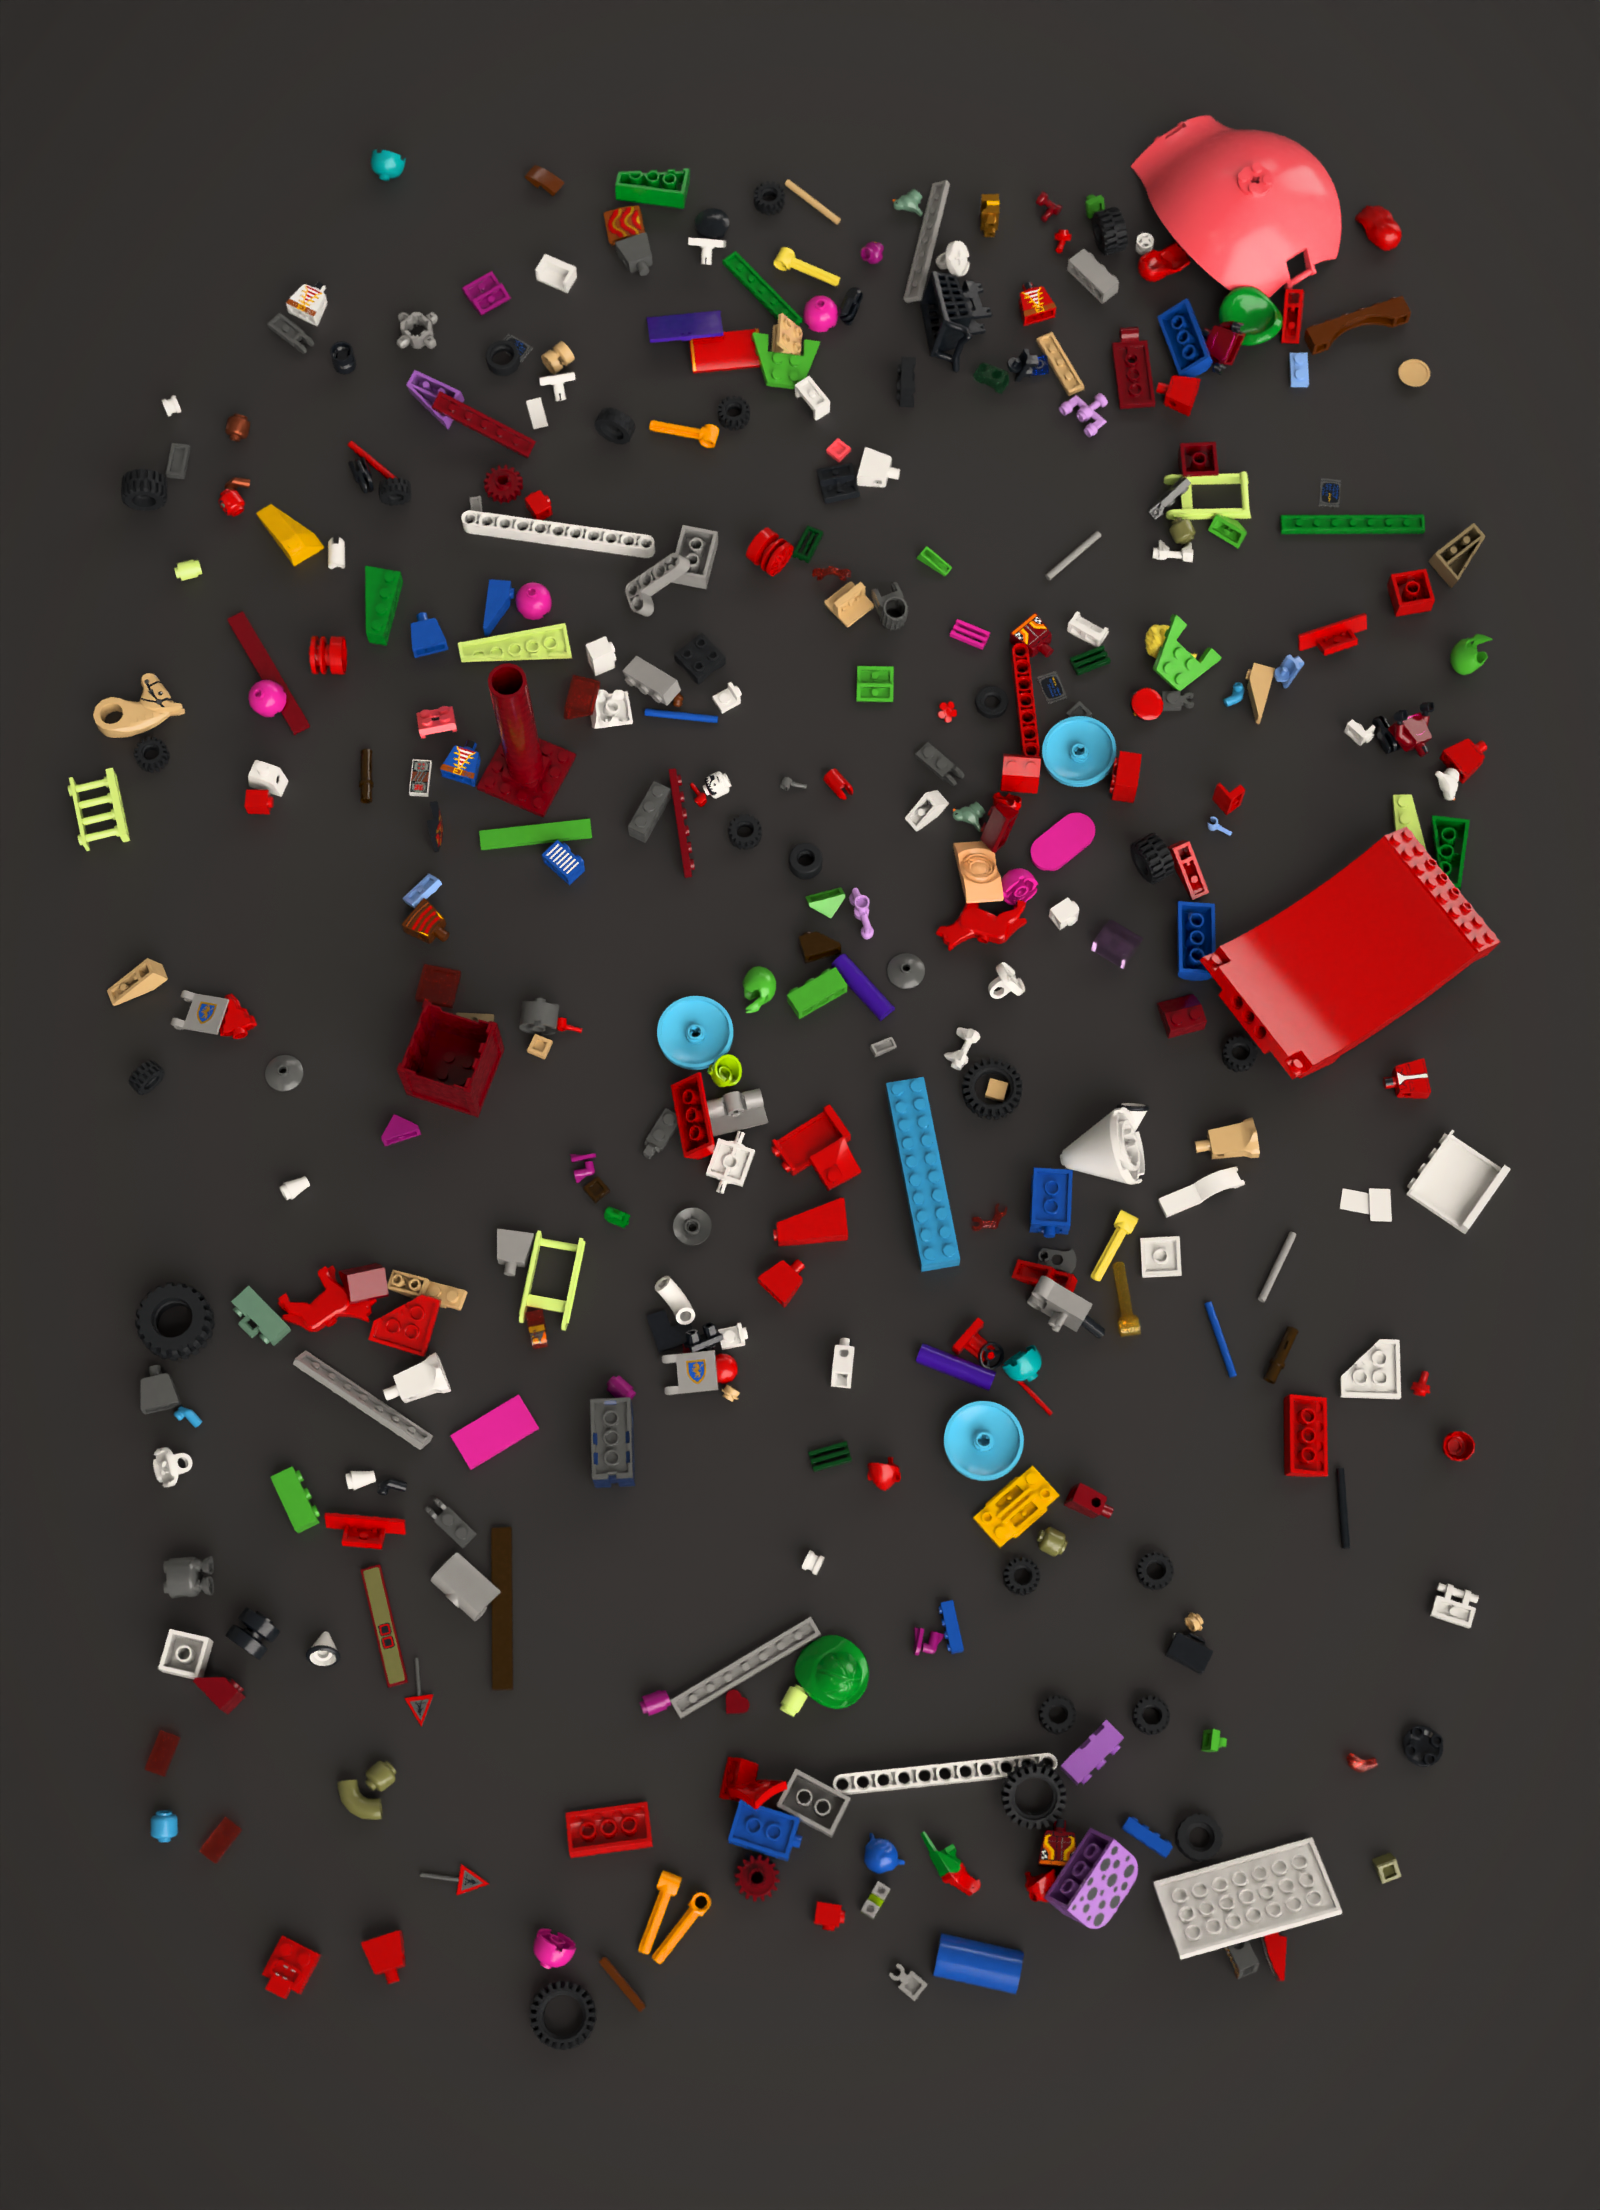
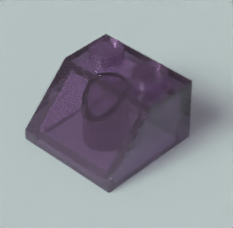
M1111 919L1093 941L1092 951L1124 969L1144 938Z

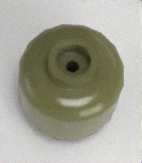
M1179 517L1172 521L1173 525L1169 528V532L1176 544L1183 546L1194 540L1193 536L1196 534V531L1189 519L1182 520Z
M1048 1527L1045 1531L1041 1530L1036 1538V1541L1039 1542L1038 1548L1053 1557L1058 1554L1061 1555L1068 1543L1066 1535L1053 1527Z
M378 1761L366 1771L367 1780L365 1783L372 1791L376 1789L379 1792H383L395 1782V1774L397 1772L388 1761Z

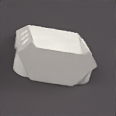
M598 690L595 695L589 696L588 705L592 728L597 729L633 723L628 691L615 690L613 693H608L605 690Z

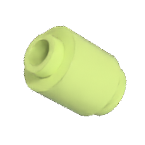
M192 559L180 562L174 568L177 578H181V581L196 578L202 574L199 560L194 561Z
M795 1685V1687L790 1686L781 1701L780 1710L794 1717L796 1713H799L808 1697L805 1694V1690L799 1685Z

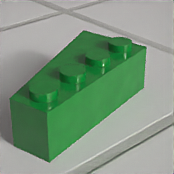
M365 566L366 635L369 643L387 646L403 585L400 571Z

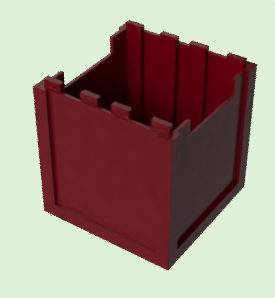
M424 1000L423 1010L403 1060L397 1067V1072L405 1092L409 1096L479 1117L505 1050L498 1024L480 1019L477 1022L442 1011L441 1007L432 1005V1002Z

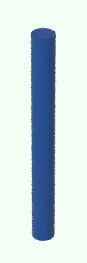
M645 708V716L718 723V716Z
M1207 1302L1204 1305L1230 1378L1235 1377L1237 1373L1212 1302Z

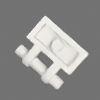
M1439 1583L1437 1591L1443 1592L1444 1597L1435 1596L1430 1616L1471 1628L1476 1608L1468 1606L1469 1601L1477 1603L1479 1596L1472 1594L1471 1591L1466 1589L1463 1591L1454 1588V1585L1448 1583L1447 1585ZM1451 1596L1462 1598V1602L1459 1603L1451 1600Z

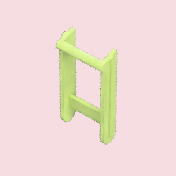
M1247 472L1185 477L1188 478L1191 484L1188 486L1189 489L1181 495L1182 509H1172L1166 512V518L1170 520H1175L1179 517L1182 520L1214 519L1216 514L1231 519L1251 518ZM1167 475L1164 477V483L1173 485L1182 475ZM1240 484L1242 508L1193 509L1191 485Z
M537 1230L519 1310V1323H524L527 1307L564 1313L561 1330L566 1331L570 1321L586 1244L583 1238H579L578 1244L544 1239L542 1238L541 1231ZM540 1246L576 1252L566 1301L530 1295Z

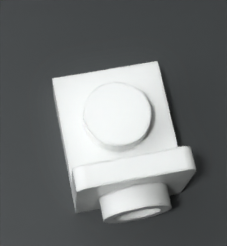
M729 682L728 688L712 696V700L720 712L724 713L741 703L740 696L742 694L738 686L734 687L732 682Z
M1352 719L1347 723L1344 732L1361 746L1364 742L1368 743L1375 736L1373 733L1376 727L1372 725L1365 731L1360 723H1356Z
M741 1322L737 1323V1326L718 1329V1332L723 1334L724 1340L720 1341L722 1350L745 1346V1339H748L746 1327L742 1328Z

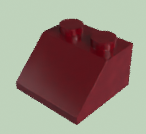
M1216 442L1180 443L1178 463L1182 477L1219 475Z
M1000 802L990 808L988 812L990 818L988 822L983 824L980 831L982 832L980 839L994 853L1005 845L1019 814L1018 811Z
M1194 994L1157 1003L1168 1039L1203 1030L1206 1026L1207 1020L1202 1005Z
M225 1677L195 1678L193 1680L210 1700L227 1715L245 1698L242 1694L244 1689L233 1679L229 1681Z

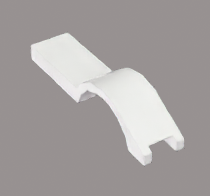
M1237 1166L1212 1173L1190 1186L1159 1198L1158 1203L1165 1217L1167 1218L1198 1205L1218 1192L1229 1188L1236 1189L1245 1185L1244 1180H1241L1237 1174Z

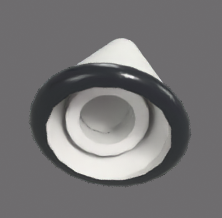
M1137 1103L1118 1104L1117 1108L1125 1107L1132 1114L1135 1123H1131L1136 1132L1146 1112L1149 1110V1106Z
M327 1631L323 1632L306 1652V1659L311 1664L320 1667L333 1666L341 1658Z

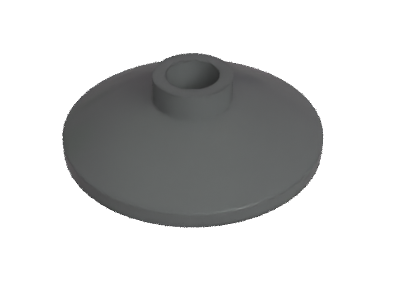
M903 953L895 956L889 962L887 974L891 983L896 987L911 989L922 982L925 975V967L917 956ZM907 966L910 969L908 971H904L903 967Z
M290 1055L275 1057L269 1062L265 1070L267 1083L273 1089L282 1092L296 1088L301 1083L304 1074L299 1060ZM281 1069H286L285 1073H280Z
M686 1208L677 1214L673 1222V1231L676 1238L686 1245L703 1243L707 1240L712 1230L710 1217L699 1208ZM695 1226L696 1230L690 1231L689 1227Z

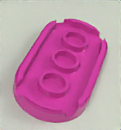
M1082 813L1066 815L1033 842L1030 851L1032 863L1043 871H1056L1092 843L1095 836L1094 822Z

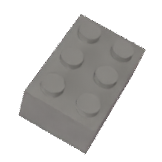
M682 525L675 553L689 559L690 568L671 583L702 589L707 588L718 546L717 531Z
M795 1768L787 1784V1790H784L776 1808L786 1814L800 1818L801 1822L832 1838L851 1798Z

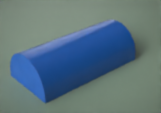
M1186 298L1157 316L1179 376L1195 377L1207 371L1212 365V358L1190 301Z
M1178 901V977L1189 981L1211 979L1213 977L1200 962V959L1216 951L1215 904Z
M941 1933L933 1976L1016 1994L1024 1952Z

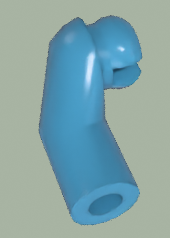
M1236 682L1233 685L1232 695L1223 699L1226 707L1234 705L1243 699L1245 688L1241 682Z
M179 1407L174 1412V1416L179 1421L186 1417L195 1428L203 1422L191 1409Z

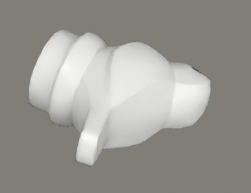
M1447 768L1443 773L1437 771L1435 775L1438 778L1439 787L1443 792L1444 799L1448 801L1455 800V792L1458 788L1457 782L1460 776L1459 772L1454 768Z

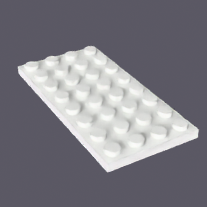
M1312 1837L1153 1882L1180 1960L1342 1914V1909Z

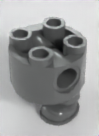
M194 1556L170 1558L169 1561H164L163 1569L164 1573H166V1581H164L163 1589L165 1594L169 1593L171 1598L195 1597L202 1591L205 1594L213 1595V1578L211 1576L203 1578V1572L207 1574H213L214 1572L212 1556L204 1558L203 1561Z

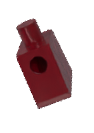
M1082 1483L1071 1487L1064 1506L1090 1518L1102 1515L1109 1519L1114 1511L1113 1507L1105 1504L1107 1500L1105 1495Z

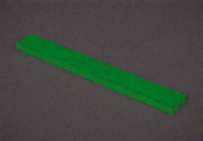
M1281 515L1280 531L1281 534H1424L1425 519L1424 515Z

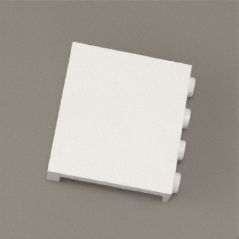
M1451 1130L1448 1135L1444 1133L1438 1143L1441 1146L1438 1150L1436 1148L1432 1150L1428 1156L1431 1159L1429 1163L1422 1164L1418 1170V1173H1420L1417 1179L1413 1177L1407 1185L1409 1191L1406 1195L1466 1234L1511 1169L1506 1165L1502 1168L1453 1136L1454 1130Z

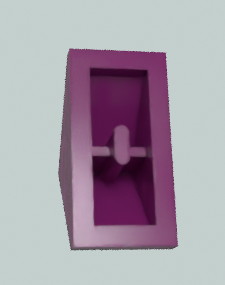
M394 1114L381 1139L384 1146H388L419 1136L421 1132L417 1124Z

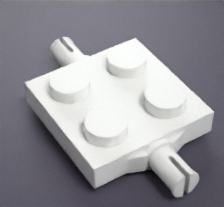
M737 1131L734 1141L718 1138L706 1172L707 1176L720 1181L716 1190L718 1193L724 1194L727 1184H735L741 1187L744 1185L755 1154L754 1149L741 1144L745 1135L744 1132Z

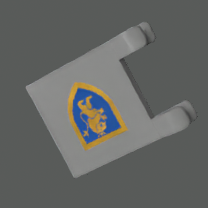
M183 990L180 997L184 998L186 1002H192L185 1021L172 1018L171 1025L178 1030L186 1029L217 1035L229 999Z
M715 1350L662 1356L663 1363L677 1364L678 1386L665 1387L666 1395L718 1390Z

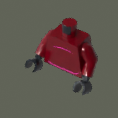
M1236 321L1222 322L1220 326L1214 325L1212 330L1205 328L1202 331L1204 339L1207 340L1206 345L1212 358L1214 373L1222 375V368L1226 369V366L1223 364H1233L1246 333L1240 331L1244 323Z
M1423 702L1420 705V710L1423 714L1419 712L1408 716L1407 710H1399L1394 714L1396 722L1388 730L1404 751L1408 752L1415 749L1420 757L1430 752L1425 743L1432 739L1428 729L1430 717L1428 712L1434 711L1435 704L1433 702Z

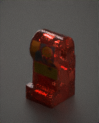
M543 1309L526 1312L525 1315L533 1350L549 1347Z

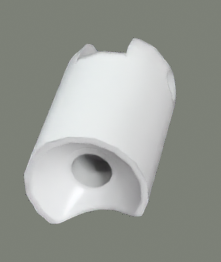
M333 537L328 542V567L330 569L335 567L345 568V542L340 537L339 544H334Z

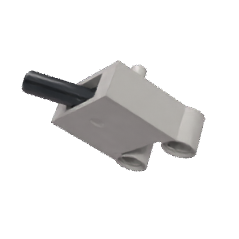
M1046 1276L1040 1277L1027 1303L1034 1309L1051 1317L1048 1324L1052 1326L1053 1331L1059 1332L1062 1325H1065L1077 1332L1082 1325L1097 1338L1105 1335V1329L1087 1315L1093 1305L1092 1303L1057 1284L1052 1279Z

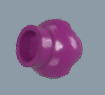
M879 242L867 243L861 249V258L870 264L880 262L883 259L882 252L884 251V246Z

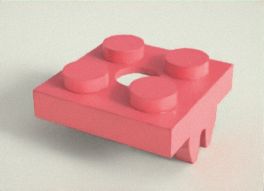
M442 706L438 709L422 710L416 713L421 739L426 738L425 735L450 730L457 732L453 706ZM439 717V720H432V718Z

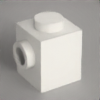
M1068 897L1049 911V918L1059 930L1067 925L1072 926L1078 920L1079 907Z

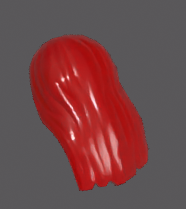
M1366 206L1356 215L1355 219L1365 228L1368 239L1381 250L1389 251L1398 246L1402 232L1389 210L1382 206Z
M1175 242L1161 251L1151 250L1144 254L1138 261L1137 269L1139 275L1146 281L1156 282L1167 275L1181 271L1191 263V260L1186 251L1178 247V243Z

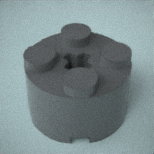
M535 998L534 1001H522L519 1029L529 1034H535V1031L542 1032L541 1035L555 1034L559 1005L546 1003V1000L543 998Z

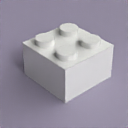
M170 1629L158 1669L164 1673L189 1679L203 1678L214 1641L207 1637Z

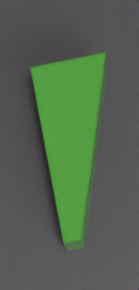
M927 546L916 558L943 576H946L952 569L948 563Z

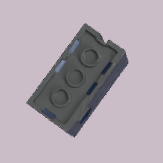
M631 1398L590 1399L592 1480L595 1488L611 1487V1483H618L619 1487L635 1486L634 1422Z

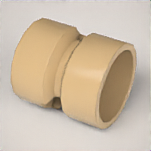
M563 341L553 347V351L548 350L541 355L545 367L553 375L561 371L563 365L567 366L575 360L572 351Z

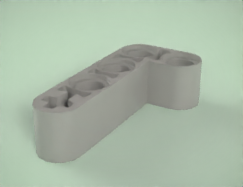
M672 553L626 585L625 593L632 611L645 617L650 616L654 611L651 596L686 573L690 568L689 559L677 553Z

